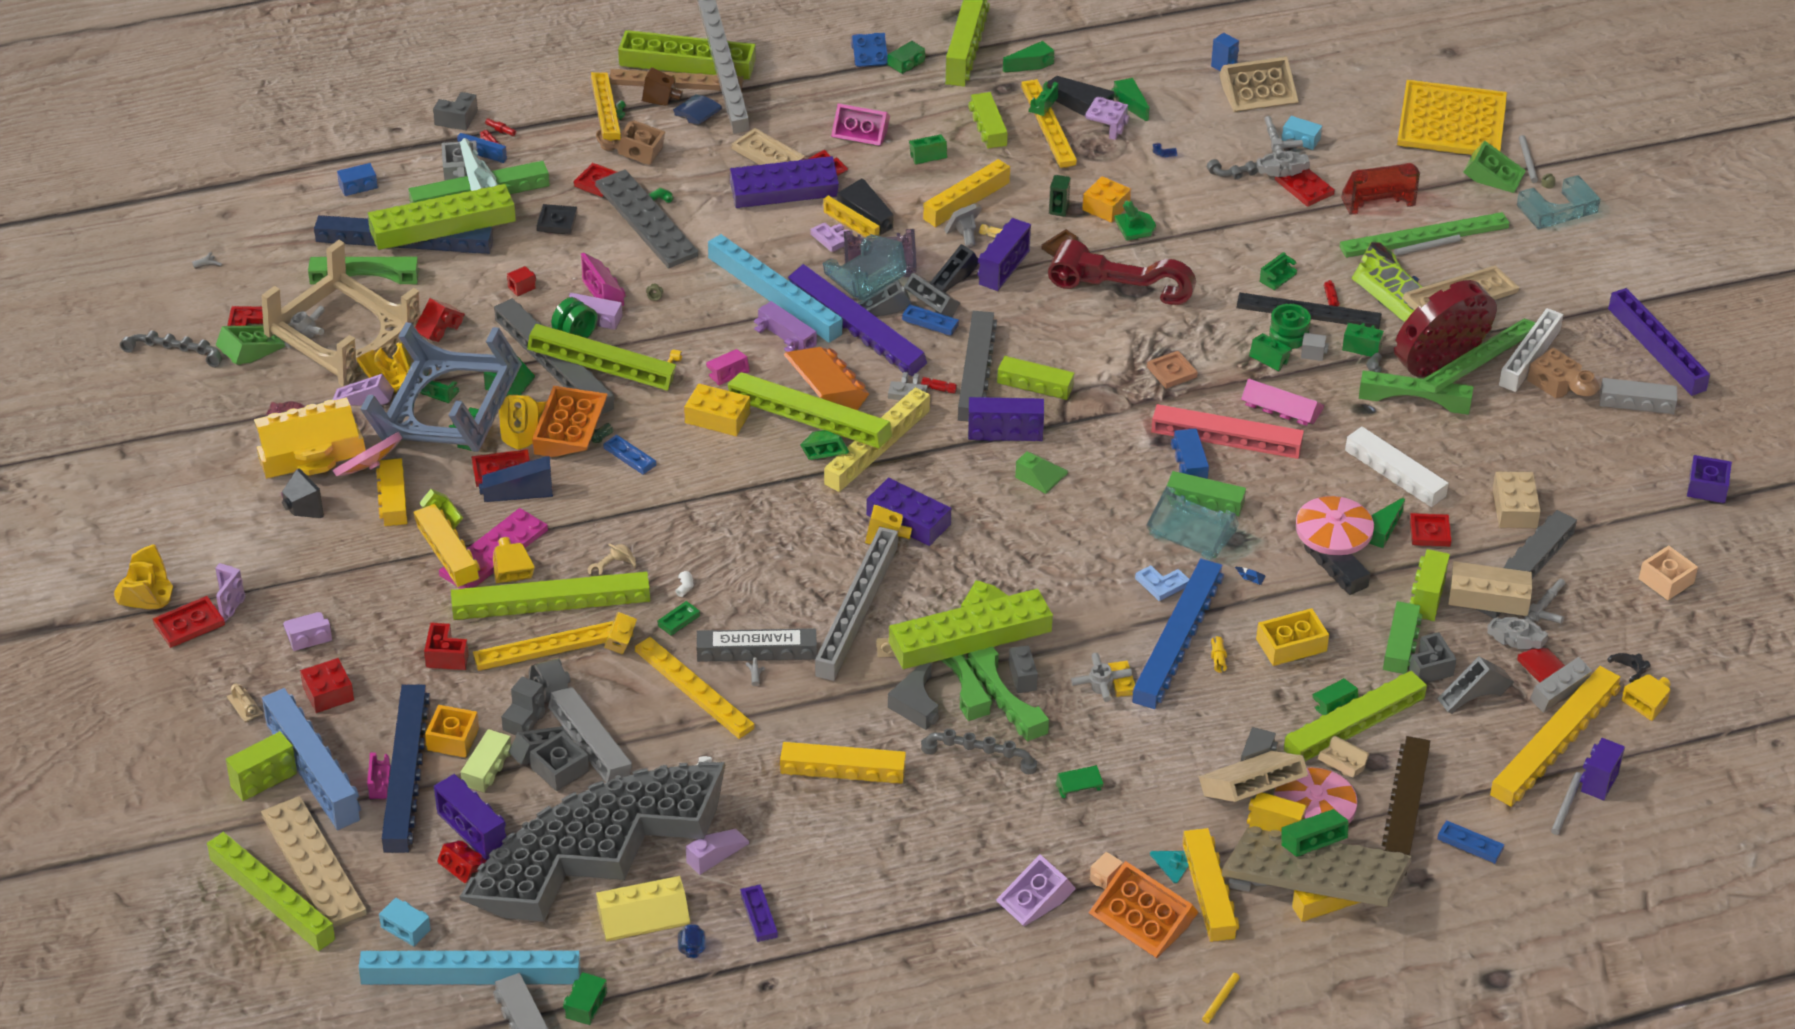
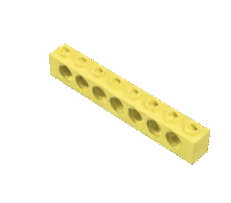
M916 387L881 417L890 421L892 437L880 448L854 441L847 447L849 450L848 454L838 455L824 468V484L838 492L843 490L930 411V394Z

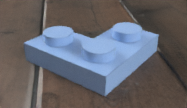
M1151 565L1135 574V579L1158 601L1185 589L1189 578L1179 569L1162 576Z

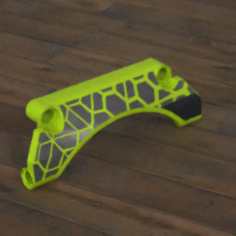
M1371 242L1362 258L1363 262L1359 264L1352 276V280L1361 285L1405 322L1414 309L1402 297L1405 292L1419 289L1423 286L1405 272L1393 252L1380 242Z

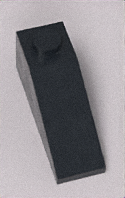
M961 244L931 280V283L944 292L948 291L973 272L979 264L978 257L972 250Z

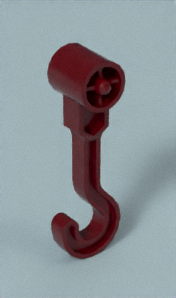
M1066 240L1059 245L1047 272L1051 282L1063 289L1074 288L1080 281L1100 284L1102 281L1108 280L1137 286H1148L1162 278H1172L1178 283V286L1167 285L1163 288L1160 295L1161 302L1169 305H1179L1187 302L1191 298L1196 286L1195 274L1189 266L1181 261L1163 259L1148 267L1110 262L1104 255L1090 253L1087 246L1077 240Z

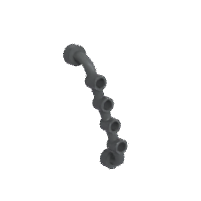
M1297 147L1283 148L1286 152H1297ZM1217 159L1210 160L1206 165L1211 174L1221 177L1233 176L1236 180L1240 179L1244 172H1248L1250 175H1255L1258 172L1257 162L1254 163L1253 161H1249L1240 167L1234 165L1229 170H1222V165Z
M149 331L147 335L136 334L130 337L126 336L119 344L120 348L127 353L133 351L137 341L145 342L149 346L160 344L166 349L177 347L184 352L195 350L201 355L207 352L209 354L205 360L211 367H218L222 361L219 350L216 347L210 346L207 340L202 339L197 344L193 343V340L187 336L180 341L176 340L172 334H166L162 338L159 337L157 332Z
M949 728L944 730V733H931L921 741V750L925 754H934L937 751V741H943L947 746L958 744L963 745L967 750L978 748L983 749L987 754L998 752L1003 753L1007 758L1018 756L1023 758L1021 760V771L1024 774L1030 775L1037 771L1036 759L1026 750L1016 748L1015 742L1010 740L1004 742V745L996 744V740L993 737L989 736L980 741L976 740L975 734L970 732L960 737L956 736L955 730Z

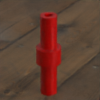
M489 118L485 121L486 125L495 128L497 132H504L511 136L516 134V130L507 127L505 123L496 122Z

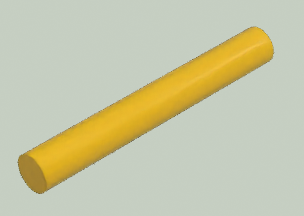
M1232 973L1202 1017L1205 1023H1210L1240 979L1237 973Z

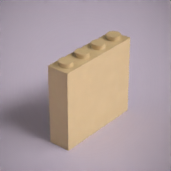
M1269 751L1201 775L1199 780L1204 796L1236 802L1306 777L1308 772L1302 755Z

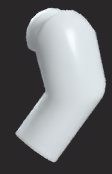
M688 571L681 572L678 578H681L680 582H682V585L676 589V594L679 597H683L694 586L692 574Z

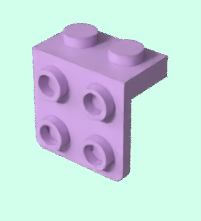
M1096 97L1088 109L1085 118L1110 125L1109 139L1116 140L1118 135L1122 134L1124 125L1128 124V105Z
M219 563L215 568L219 585V592L216 597L219 613L226 622L234 614L238 605L244 601L245 592L240 569Z
M321 612L287 620L283 623L293 651L332 641L330 623L328 619H324Z

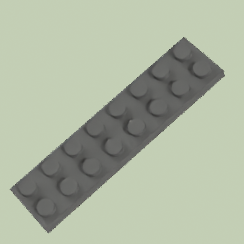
M626 169L596 181V187L668 269L698 257V250Z

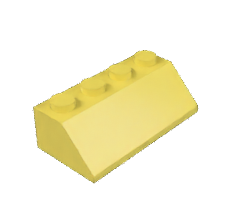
M680 876L596 893L597 910L606 942L690 925L685 891Z

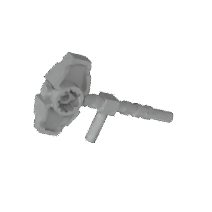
M1266 116L1265 122L1273 153L1257 159L1258 172L1261 174L1266 173L1269 176L1285 177L1296 175L1303 170L1309 169L1310 161L1308 155L1283 151V148L1303 147V141L1282 142V139L1278 137L1271 117Z
M1559 579L1538 601V604L1533 603L1529 607L1528 616H1525L1524 619H1519L1518 617L1494 618L1488 624V634L1494 636V639L1501 644H1508L1517 649L1542 648L1548 641V633L1542 631L1541 627L1533 622L1539 621L1542 618L1560 624L1563 623L1564 616L1546 612L1543 609L1557 596V593L1565 585V581Z

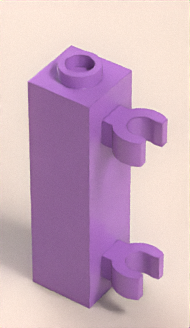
M770 301L758 309V318L754 320V323L758 326L754 330L761 333L767 328L788 345L784 348L786 352L794 351L795 349H809L817 345V331L774 302Z

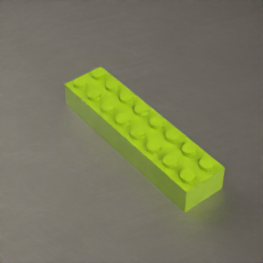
M963 0L946 56V85L965 87L967 80H970L973 64L976 60V51L979 49V41H981L982 32H984L985 22L987 21V13L990 11L988 0Z
M625 30L618 48L619 66L642 69L653 67L659 71H672L676 73L717 74L708 40L705 38ZM727 41L736 75L750 80L756 61L755 44Z
M505 184L368 212L369 229L378 250L516 221L515 206Z
M1037 588L889 625V644L902 669H907L1052 632L1053 614Z

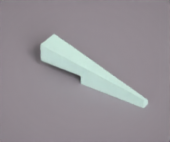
M463 138L460 145L471 191L498 185L496 182L497 178L486 163L477 158L478 152L476 150L472 151L469 145L470 141Z

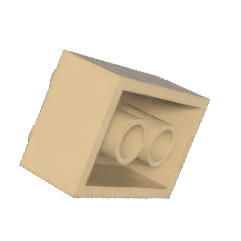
M1495 472L1492 489L1499 528H1537L1540 506L1534 473Z

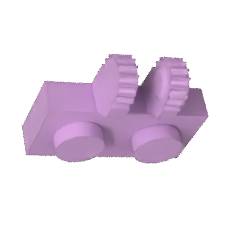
M824 222L811 229V235L831 252L846 246V240L851 234L848 229H844L842 224L830 227Z

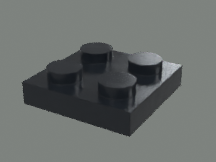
M543 204L536 225L537 231L572 234L578 213L577 207Z

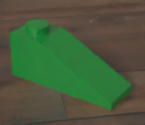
M1044 41L1038 42L1003 57V72L1041 70L1054 64L1055 50Z
M1134 78L1114 81L1112 91L1115 92L1114 98L1116 101L1127 104L1128 111L1144 121H1149L1150 107Z
M827 430L812 432L800 444L808 460L849 453L841 436Z
M1400 498L1371 515L1374 529L1372 539L1368 544L1380 548L1385 547L1403 514L1404 498Z

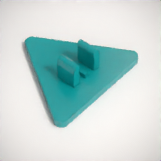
M1185 851L1150 852V856L1170 880L1175 884L1178 883L1189 866Z

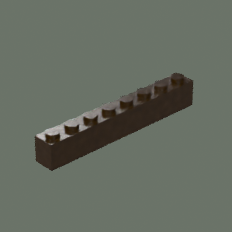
M1406 736L1405 744L1401 743L1399 755L1402 756V759L1398 758L1396 770L1400 772L1399 774L1395 773L1393 785L1397 786V788H1392L1390 800L1394 801V804L1389 803L1387 815L1391 816V819L1386 818L1384 831H1388V835L1383 834L1381 845L1385 847L1383 851L1400 852L1404 855H1410L1431 740Z

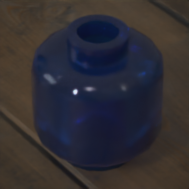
M685 925L678 932V950L686 955L687 958H696L705 951L706 935L704 930L698 925Z

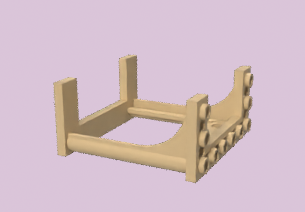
M338 240L326 249L328 270L326 277L283 308H281L280 289L273 286L262 294L264 335L269 338L276 335L338 376V384L344 387L353 382L359 375L365 373L356 360L358 356L369 350L377 352L379 348H382L385 354L388 355L397 348V343H401L398 336L405 322L412 323L415 327L420 318L419 291L412 288L401 297V304L391 303L346 275L345 243ZM338 289L372 311L378 317L381 329L376 339L363 348L356 350L355 338L349 335L337 344V351H333L318 345L288 324L291 323V318L295 314L302 311L306 312ZM388 327H395L392 331L385 330Z

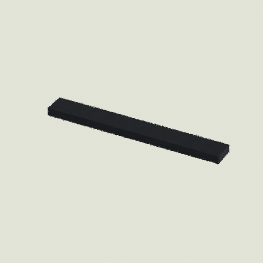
M1239 292L1237 309L1272 313L1280 305L1295 304L1307 309L1312 320L1346 325L1348 323L1358 325L1365 323V327L1371 328L1373 325L1375 329L1380 328L1382 313L1242 292Z

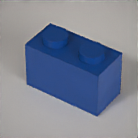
M1222 33L1213 39L1211 67L1221 71L1223 65L1237 64L1239 40L1226 33Z
M371 163L337 171L338 184L344 196L378 188L377 176Z

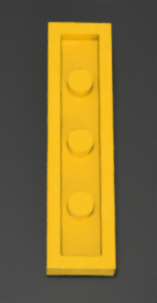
M830 196L824 198V213L874 243L879 240V225Z

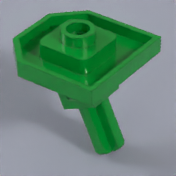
M1125 201V204H1123L1125 214L1114 216V220L1126 241L1149 237L1156 230V224L1152 216L1138 211L1132 201Z

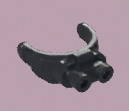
M1618 653L1609 656L1607 659L1609 663L1615 661L1616 663L1633 668L1637 674L1630 677L1629 682L1631 683L1639 679L1646 672V669L1650 668L1649 661H1644L1640 653L1636 655Z

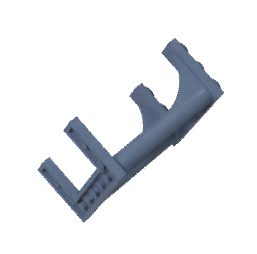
M405 322L398 337L414 361L387 413L374 395H367L360 410L382 441L399 431L402 436L401 440L468 445L472 451L479 452L522 365L521 361L498 327L492 328L486 340L487 345L494 354L491 355L458 353L441 349L424 340L412 323ZM432 369L431 375L426 376L429 370ZM457 370L497 372L475 419L463 401H455L448 416L456 428L427 426L416 420L414 416L416 398L421 390L436 377ZM409 416V418L405 422H403L404 418Z

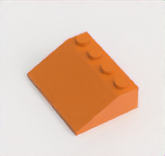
M815 347L785 352L784 356L820 398L858 410L868 397L869 393L865 389L866 386L855 378L856 374L846 367L847 364L837 357L838 353L835 350Z
M553 386L532 438L534 454L556 457L587 450L606 402L607 394Z
M1125 861L1091 908L1089 914L1155 958H1158L1187 930L1198 914V910L1193 904Z

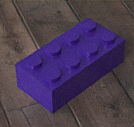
M1011 218L1004 225L1002 231L996 234L993 242L988 244L985 252L981 253L978 258V263H980L978 271L979 285L999 291L1030 252V223Z
M969 397L968 440L1043 441V398Z
M889 477L866 499L867 516L871 517L874 505L902 514L901 525L912 528L910 537L928 546L951 525V507Z
M455 774L434 785L437 814L476 852L480 853L485 860H488L490 858L489 854L493 850L500 848L503 845L502 841L507 837L505 833L506 823L503 817L497 815L488 803H484L480 799L476 791H472L463 779H459Z

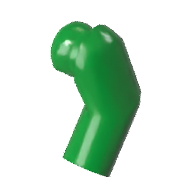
M622 100L615 105L618 120L625 116V112L622 110L626 107V104Z
M658 188L648 194L653 201L658 198L667 203L673 201V194L664 188Z

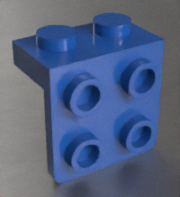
M885 33L852 35L851 49L854 51L856 67L887 65L888 56Z

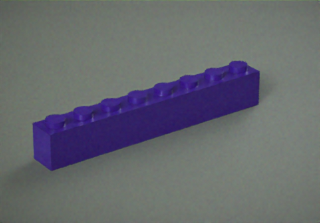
M1627 288L1612 292L1608 309L1691 396L1707 391L1710 378L1709 372Z

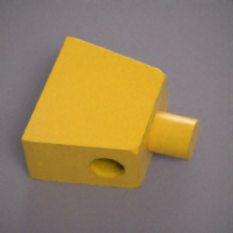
M874 505L865 543H872L879 527L898 531V537L910 539L912 528L901 525L902 514Z
M509 537L499 539V546L495 547L493 553L496 584L532 578L535 567L523 544H511Z
M617 612L604 648L623 655L637 619Z
M1647 674L1624 687L1621 701L1653 721L1669 700L1671 691L1669 687L1671 683L1666 677L1657 680Z

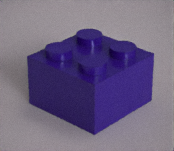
M1694 455L1689 474L1687 497L1725 503L1732 461Z
M1601 738L1598 745L1594 744L1590 753L1591 758L1587 757L1583 765L1585 771L1580 778V783H1583L1581 792L1600 800H1605L1619 775L1625 746L1605 738Z

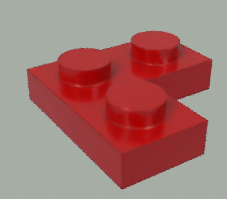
M231 306L227 326L263 324L262 307Z

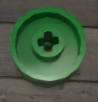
M569 297L556 307L551 319V326L553 329L588 338L596 327L597 313L595 309L584 304L579 299Z
M1284 304L1276 307L1271 313L1269 337L1292 349L1302 347L1304 333H1309L1310 313L1307 309L1295 304Z

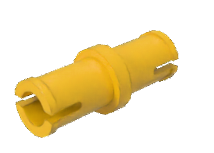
M1216 636V643L1214 637L1211 639V658L1214 660V670L1222 673V666L1223 671L1227 669L1225 660L1227 652L1224 649L1223 638Z

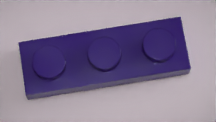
M761 884L741 888L740 895L756 941L761 942L778 938V932Z

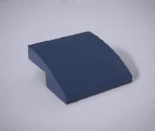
M695 94L673 109L675 116L686 117L688 123L701 124L720 111L722 106L708 97Z

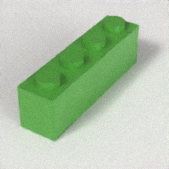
M1172 471L1166 487L1165 500L1239 517L1245 502L1246 488Z
M1396 602L1383 670L1401 674L1407 673V669L1410 667L1411 653H1415L1417 642L1414 639H1418L1420 628L1417 625L1421 626L1423 614L1419 613L1420 605Z

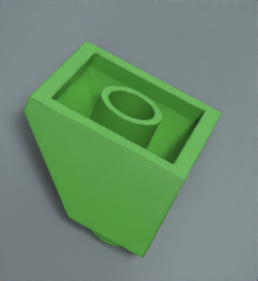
M1028 451L1016 461L1015 478L1045 494L1068 474V470Z

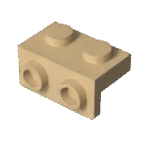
M1334 736L1329 747L1320 752L1318 760L1324 762V765L1340 770L1347 777H1355L1363 772L1369 753Z

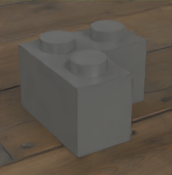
M460 92L455 102L438 99L433 108L434 125L467 131L478 112L477 95Z
M1437 632L1421 637L1419 652L1411 655L1409 671L1415 673L1424 683H1429L1454 676L1457 659L1441 634Z
M521 676L511 688L512 704L501 716L503 731L515 736L517 732L533 730L535 724L544 717L546 712L543 685Z

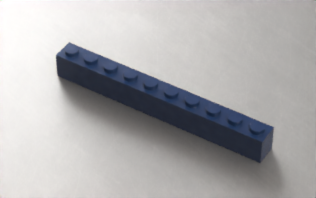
M318 215L314 226L315 242L335 243L341 240L345 244L376 246L369 229L368 218ZM486 227L393 248L490 254L493 244L492 227Z
M401 684L382 831L383 853H409L410 844L414 843V832L411 830L416 826V817L413 814L418 810V802L415 800V797H419L420 792L417 781H421V768H419V765H423V753H421V750H425V738H423V735L427 731L425 720L429 718V709L426 706L430 705V693L426 691V684Z

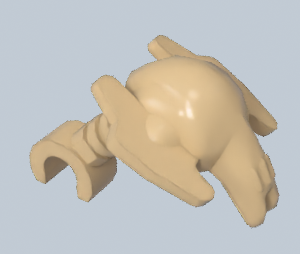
M609 544L611 547L610 554L604 557L598 564H591L588 568V574L592 576V571L598 569L599 576H602L605 565L607 566L614 559L631 563L635 569L636 559L626 545L617 544L614 546Z

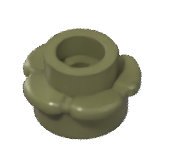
M651 284V286L646 288L647 297L652 301H657L662 298L664 290L658 284Z

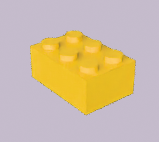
M699 383L684 406L686 424L733 436L738 435L751 413L750 396Z
M1310 608L1259 622L1256 640L1272 666L1326 652L1329 633L1314 610Z

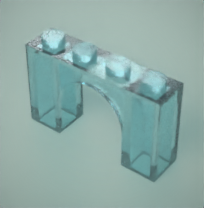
M1577 175L1566 178L1563 181L1561 193L1570 203H1550L1535 188L1519 192L1517 206L1539 230L1598 213L1601 199Z

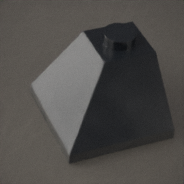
M300 468L297 469L282 491L283 507L294 516L324 517L320 488Z

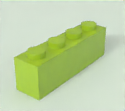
M991 92L971 94V101L968 102L969 111L972 112L973 121L977 122V130L981 132L982 142H985L987 149L1007 146L1008 132Z
M1004 356L998 368L997 383L1067 400L1074 387L1075 372Z

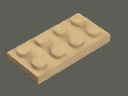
M756 128L732 143L734 151L759 165L805 160L804 155Z

